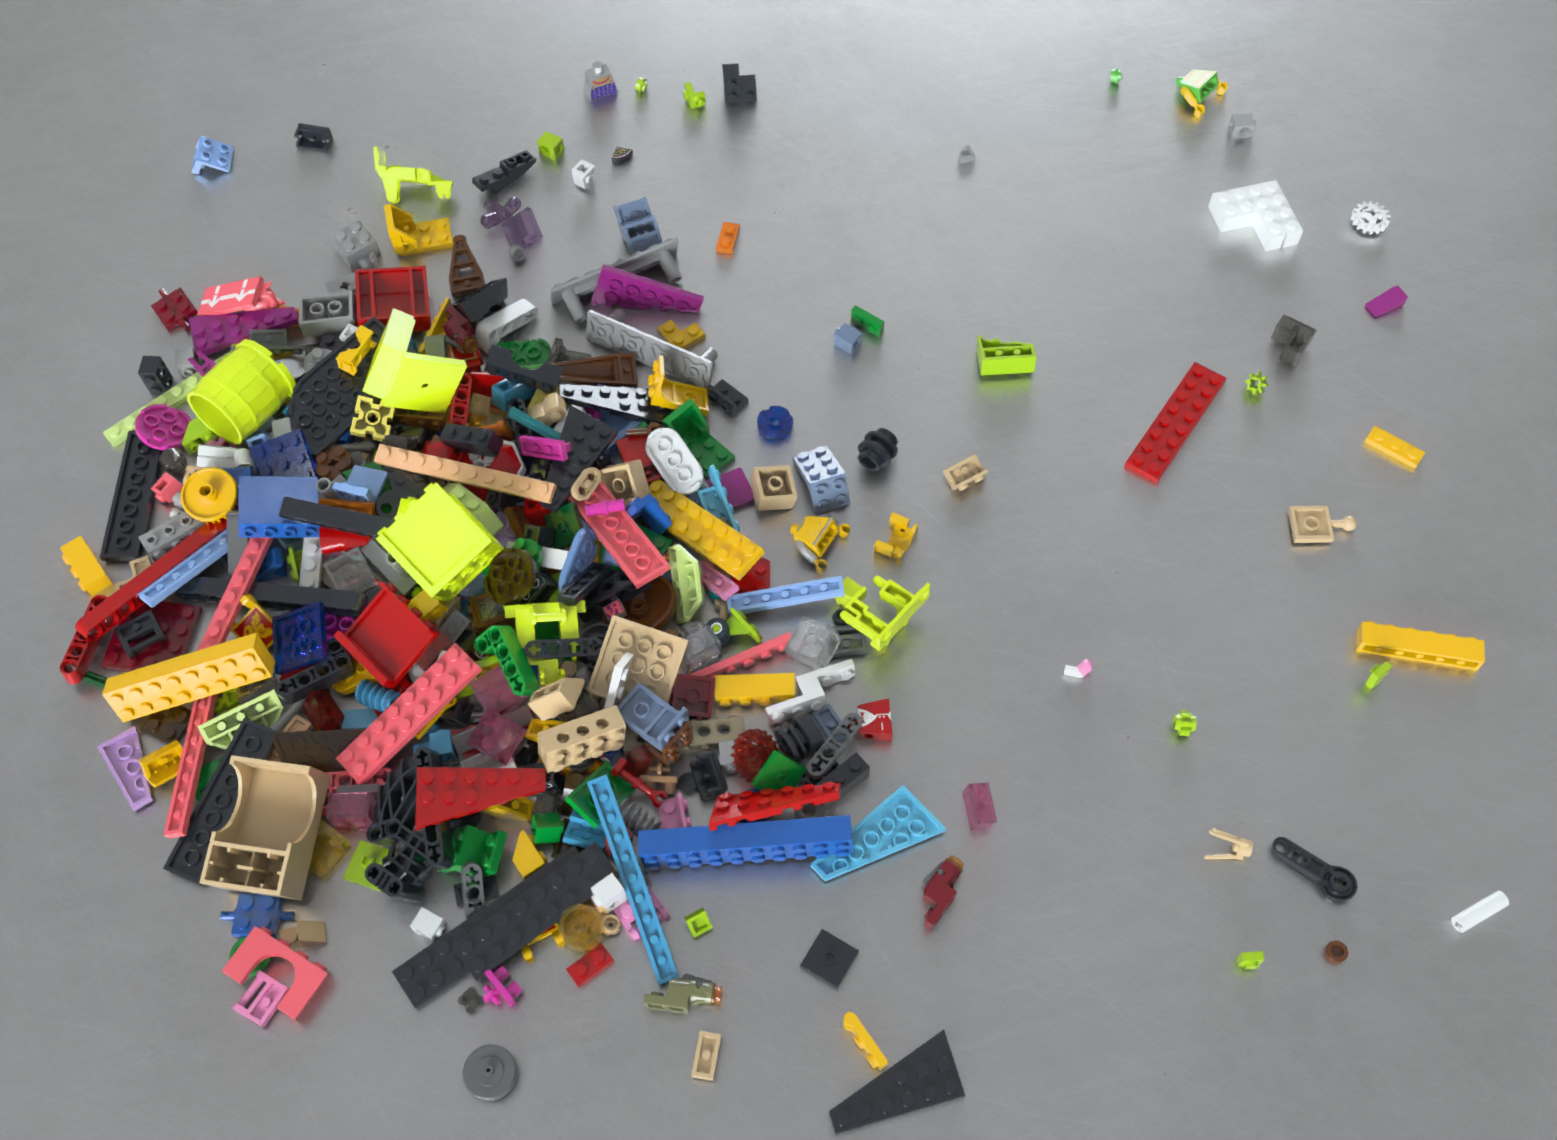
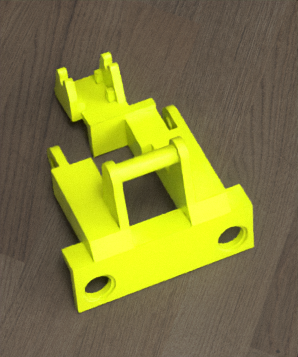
M373 147L375 169L383 180L388 201L395 204L400 201L401 182L428 184L430 187L435 186L440 199H444V195L447 199H450L454 185L453 181H446L432 174L431 170L423 168L400 167V165H390L387 167L385 152L378 147Z
M848 576L843 581L845 596L836 597L835 600L839 606L842 605L843 609H845V611L840 613V617L847 624L872 639L870 645L880 651L884 646H888L891 643V639L896 633L909 623L912 615L930 597L931 584L927 582L914 595L891 579L886 581L880 576H875L873 582L881 588L879 598L896 608L897 616L889 624H886L869 612V606L862 602L867 596V588L860 586Z
M581 600L575 606H567L564 603L558 602L503 605L505 618H515L516 636L522 648L529 641L535 640L534 626L536 622L559 621L560 639L579 638L577 613L586 612L585 600ZM571 642L569 644L571 653L575 654L576 646H579V644ZM535 644L528 648V652H532V655H535L537 651H541V648H536ZM527 657L530 665H537L540 688L565 678L564 669L558 668L557 658L530 659ZM571 657L572 661H576L577 657Z

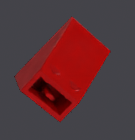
M628 436L617 440L616 444L623 463L641 459L648 486L658 479L666 482L646 453L648 436Z

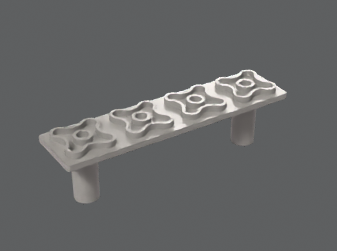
M669 238L660 244L650 246L643 252L637 251L631 256L620 258L614 264H606L633 274L660 264L670 284H674L682 279L672 258L673 255L677 254L678 238ZM602 267L597 270L588 271L582 277H574L565 283L555 285L551 289L552 305L565 301L575 323L586 320L587 314L579 297L595 290Z
M619 308L615 309L608 316L593 310L587 312V340L616 353L634 354L635 361L653 368L654 361H657L659 355H661L664 359L665 374L693 386L707 388L711 384L713 362L718 357L715 349L708 347L699 356L623 324L622 322L626 319V314Z
M341 474L332 482L328 478L319 479L316 483V489L320 492L318 499H340L332 487L335 482L343 483L347 482V480ZM371 538L367 545L361 546V551L403 595L406 596L418 585L377 539Z

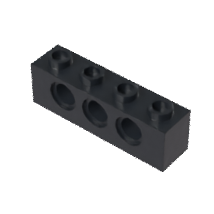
M621 569L603 579L582 599L585 600L586 612L578 613V615L585 624L603 614L602 608L618 599L624 603L653 586L651 582H648L637 589Z

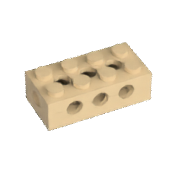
M614 705L538 732V754L546 768V772H558L566 766L577 765L588 758H596L610 750L616 751L625 745L626 724L617 706Z

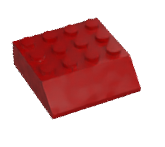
M426 266L355 270L358 327L360 325L363 326L373 316L386 326L394 308L414 316L413 319L416 321L412 332L430 330L431 317Z

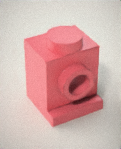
M165 472L151 490L156 493L154 497L163 504L165 501L171 503L173 496L182 490L183 485Z

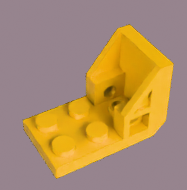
M392 204L384 205L387 231L395 254L404 257L453 247L448 217L415 223L412 214Z

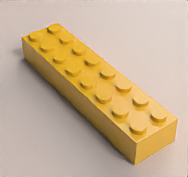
M253 633L107 678L102 695L122 722H126L270 678L273 675L275 660L258 634Z

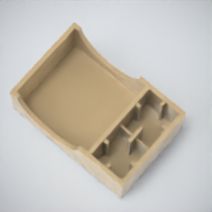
M231 755L229 764L234 767L237 773L238 798L229 822L217 832L212 831L199 883L222 889L302 901L331 775L311 766Z

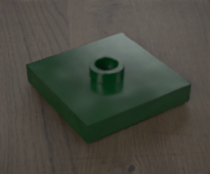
M570 502L561 507L557 514L551 512L544 516L547 528L555 530L552 544L553 549L563 550L571 546L576 533L583 528L576 502Z

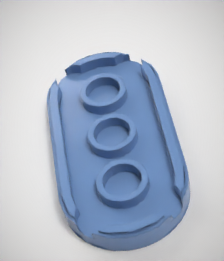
M581 528L576 533L559 576V593L594 562L598 545H595L597 537L593 529Z

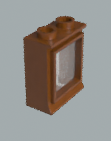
M486 593L472 598L468 596L470 604L467 605L470 616L474 618L471 620L473 631H478L479 636L493 625L515 627V618H505L503 605L491 600Z

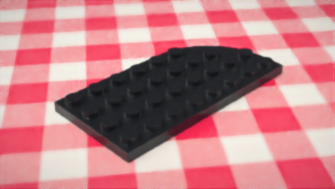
M374 316L363 326L373 331L371 341L377 343L374 349L370 348L357 366L358 371L354 376L338 368L336 358L340 352H344L348 348L356 349L360 346L355 332L310 369L293 389L288 406L292 429L299 441L316 457L319 453L329 449L351 429L353 417L358 418L359 414L355 413L358 395L372 398L373 404L379 405L380 401H382L381 398L362 391L373 356L386 327ZM408 346L406 352L416 353Z

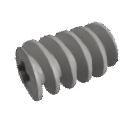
M630 798L624 799L619 805L626 827L630 832L634 831L635 836H638V831L660 828L662 821L654 824L655 816L647 819L649 812L646 811L641 814V806L635 810V802L628 805Z

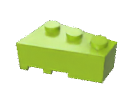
M977 335L976 354L981 376L1031 373L1035 371L1036 353L1034 344L1017 341L1007 343L1001 342L999 338L988 340L983 339V336Z

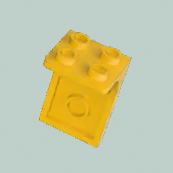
M659 355L658 360H655L653 363V374L649 375L647 385L650 386L648 397L651 399V405L676 410L688 399H691L696 403L702 415L707 416L709 412L707 388L666 379L664 377L663 356Z

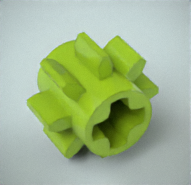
M1257 372L1256 376L1254 373L1249 374L1250 379L1245 380L1248 385L1246 390H1252L1253 395L1257 394L1258 390L1260 393H1264V387L1269 386L1266 382L1268 376H1261V372Z
M1180 710L1178 715L1173 716V729L1178 730L1179 735L1189 736L1191 731L1196 730V716H1192L1189 710Z

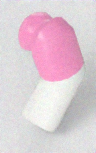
M1084 659L1076 667L1065 665L1064 675L1083 678L1091 672L1093 668L1092 662Z

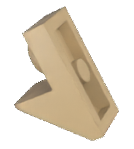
M299 920L297 921V926L280 930L281 938L291 944L290 949L293 951L327 943L324 921Z

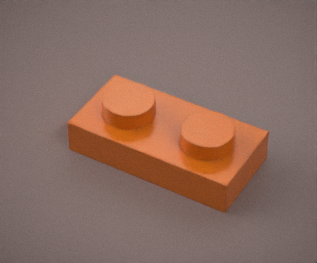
M723 222L716 245V252L733 254L740 231V224Z

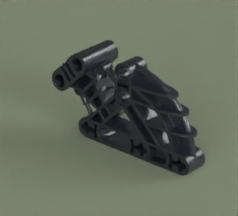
M425 746L419 747L415 751L414 756L408 760L406 758L401 759L400 766L395 771L388 772L387 782L385 785L378 787L373 822L366 832L369 842L381 846L391 845V847H389L387 856L382 859L383 865L377 863L368 865L365 870V878L371 884L377 886L378 889L383 890L388 896L412 903H419L424 899L423 879L429 875V872L434 867L445 870L449 869L454 863L450 820L437 824L438 839L434 824L423 827V835L414 829L417 767H442L439 752ZM402 842L405 845L400 850L395 848L396 843ZM425 858L427 859V862L430 865L426 869V865L423 863Z

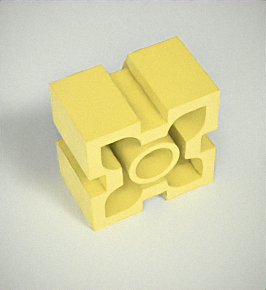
M358 395L355 413L359 414L358 418L353 417L350 435L365 438L366 434L373 435V440L387 443L391 425H387V421L392 422L395 408L383 406L382 401H380V405L373 404L372 398ZM376 416V419L378 421L371 423L370 420H368V418Z

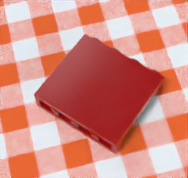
M379 581L378 584L382 587L379 593L346 632L338 630L334 637L382 686L394 689L440 633L434 629L436 625L432 621L422 617V611L409 604L411 601L406 596L397 593L398 588L390 582L386 584Z

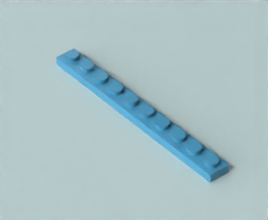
M607 774L588 781L587 784L658 985H662L680 976Z

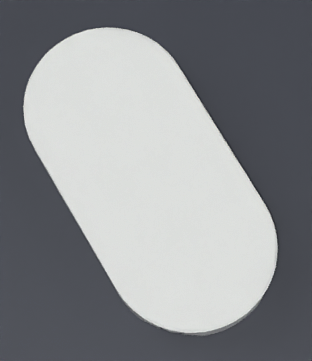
M664 427L652 431L647 438L646 453L668 486L672 487L674 492H679L682 495L692 494L697 491L703 483V469L683 439L673 429Z

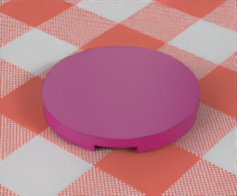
M155 404L141 410L135 421V431L139 439L152 448L168 451L176 450L183 447L182 441L188 424L192 420L183 410L179 411L168 407L167 404Z

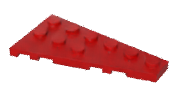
M417 767L415 831L433 824H440L442 821L452 818H460L497 804H505L510 800L543 792L546 789V768Z
M826 782L823 785L815 786L813 784H806L796 788L786 786L777 790L767 788L758 792L723 793L717 796L708 823L710 831L717 830V825L728 823L729 827L734 826L742 819L754 821L783 814V809L793 807L794 811L799 810L807 803L816 806L840 800L841 784Z

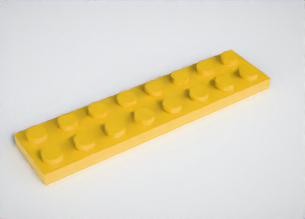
M655 480L648 486L650 494L658 500L659 506L671 518L672 525L667 531L739 581L765 553L763 548L681 493L674 492L662 480Z

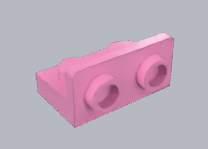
M677 793L675 798L659 800L662 802L659 807L662 829L691 827L690 817H685V811H688L687 799H682L681 793Z

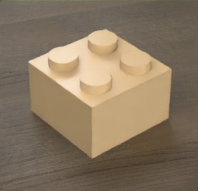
M641 459L612 465L599 470L601 481L616 499L624 498L625 504L631 503L637 497L642 499L650 493Z
M790 465L754 467L750 482L756 510L793 509L797 500V493Z

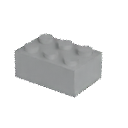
M352 290L299 297V326L304 338L343 332L348 323L358 327L357 305Z

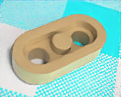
M595 467L586 468L582 471L571 488V494L575 500L583 501L589 499L601 482L600 471Z

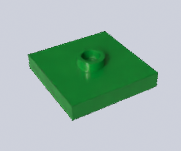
M774 750L751 784L759 790L767 788L777 790L786 786L795 788L807 769Z

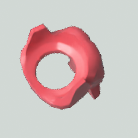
M270 281L263 284L256 307L243 311L275 309L287 301H280L270 289L272 285Z

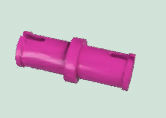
M624 498L611 501L602 500L600 503L585 505L587 517L599 514L609 515L610 512L626 510Z

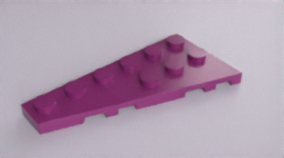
M603 264L590 306H596V304H605V307L621 305L623 308L650 310L652 307L659 308L661 311L676 309L677 312L699 313L704 296Z
M294 307L189 318L196 356L198 350L208 355L237 345L242 340H250L249 330L284 329L299 324L297 311Z

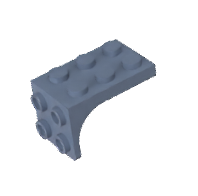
M827 446L818 447L815 450L801 452L796 456H792L793 463L808 486L816 514L850 504L846 474Z
M640 682L617 707L625 724L661 752L677 731L689 720L688 709L685 707L680 711L674 709Z

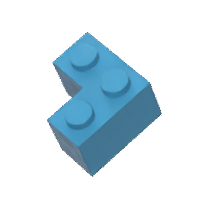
M436 730L434 733H429L430 741H422L417 745H413L414 754L419 747L425 746L439 752L442 762L457 758L459 763V756L453 744L450 730Z

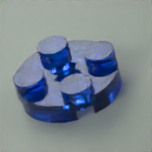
M770 406V409L762 410L757 417L759 434L771 440H785L793 429V417L782 406ZM775 420H777L778 425H772L771 422H775Z

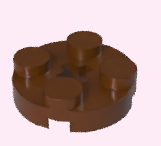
M338 446L319 453L316 457L315 469L320 478H328L332 482L340 474L344 477V471L353 469L354 461L348 451L342 446Z

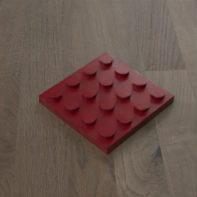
M160 602L152 608L144 603L118 623L116 627L151 610L167 639L162 642L158 641L135 653L136 656L129 658L114 630L101 667L105 670L130 672L188 654L203 609L201 606ZM155 631L132 642L130 646L132 647L138 644L139 642L155 635Z

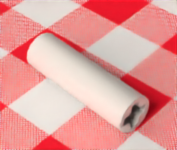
M1498 890L1452 917V924L1456 930L1463 933L1509 905L1508 898L1503 892Z

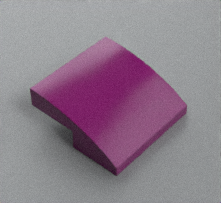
M741 467L721 474V485L726 488V498L733 509L754 501L752 488ZM706 480L709 488L713 487L711 480Z

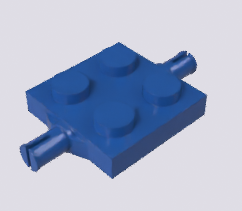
M239 894L235 910L221 911L220 919L233 920L231 930L233 937L248 936L254 926L259 929L264 926L273 932L272 937H276L277 928L281 920L293 921L295 912L282 911L283 898L261 894Z

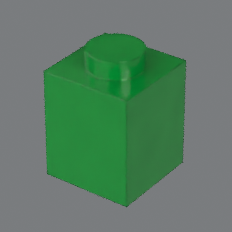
M558 812L533 814L530 830L534 843H555L560 841L561 833H564V822L560 821Z

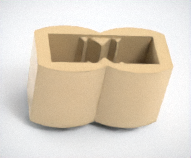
M557 392L548 395L543 402L533 405L528 410L529 416L549 427L552 423L562 420L567 414L565 400Z

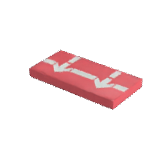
M258 276L206 288L197 316L227 314L255 308L264 279Z

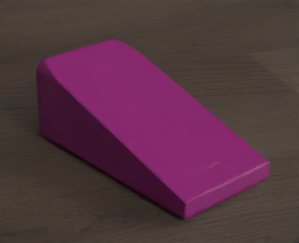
M1397 285L1369 301L1365 306L1376 318L1403 306L1408 296Z

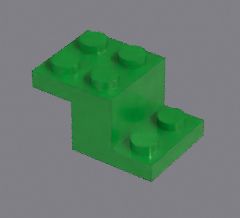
M470 825L451 830L454 863L449 869L438 868L439 872L445 874L457 871L461 873L463 864L473 861L480 866L482 877L497 873L507 832L499 830L488 833ZM470 867V870L466 872V874H468L470 877H473V873L477 870H474L473 867Z

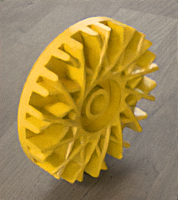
M215 467L200 469L189 476L182 487V506L187 514L196 521L205 522L206 524L208 522H221L219 519H227V512L232 509L236 510L234 506H238L239 485L223 469Z

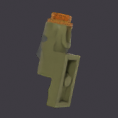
M685 973L682 978L669 980L667 997L660 992H651V995L645 994L643 1003L645 1008L689 1013L690 1002L692 1005L714 1006L715 1004H720L722 986H717V983H712L710 980Z

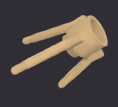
M1216 828L1209 830V834L1233 842L1232 851L1235 854L1205 855V859L1243 860L1244 856H1251L1253 841L1234 836Z

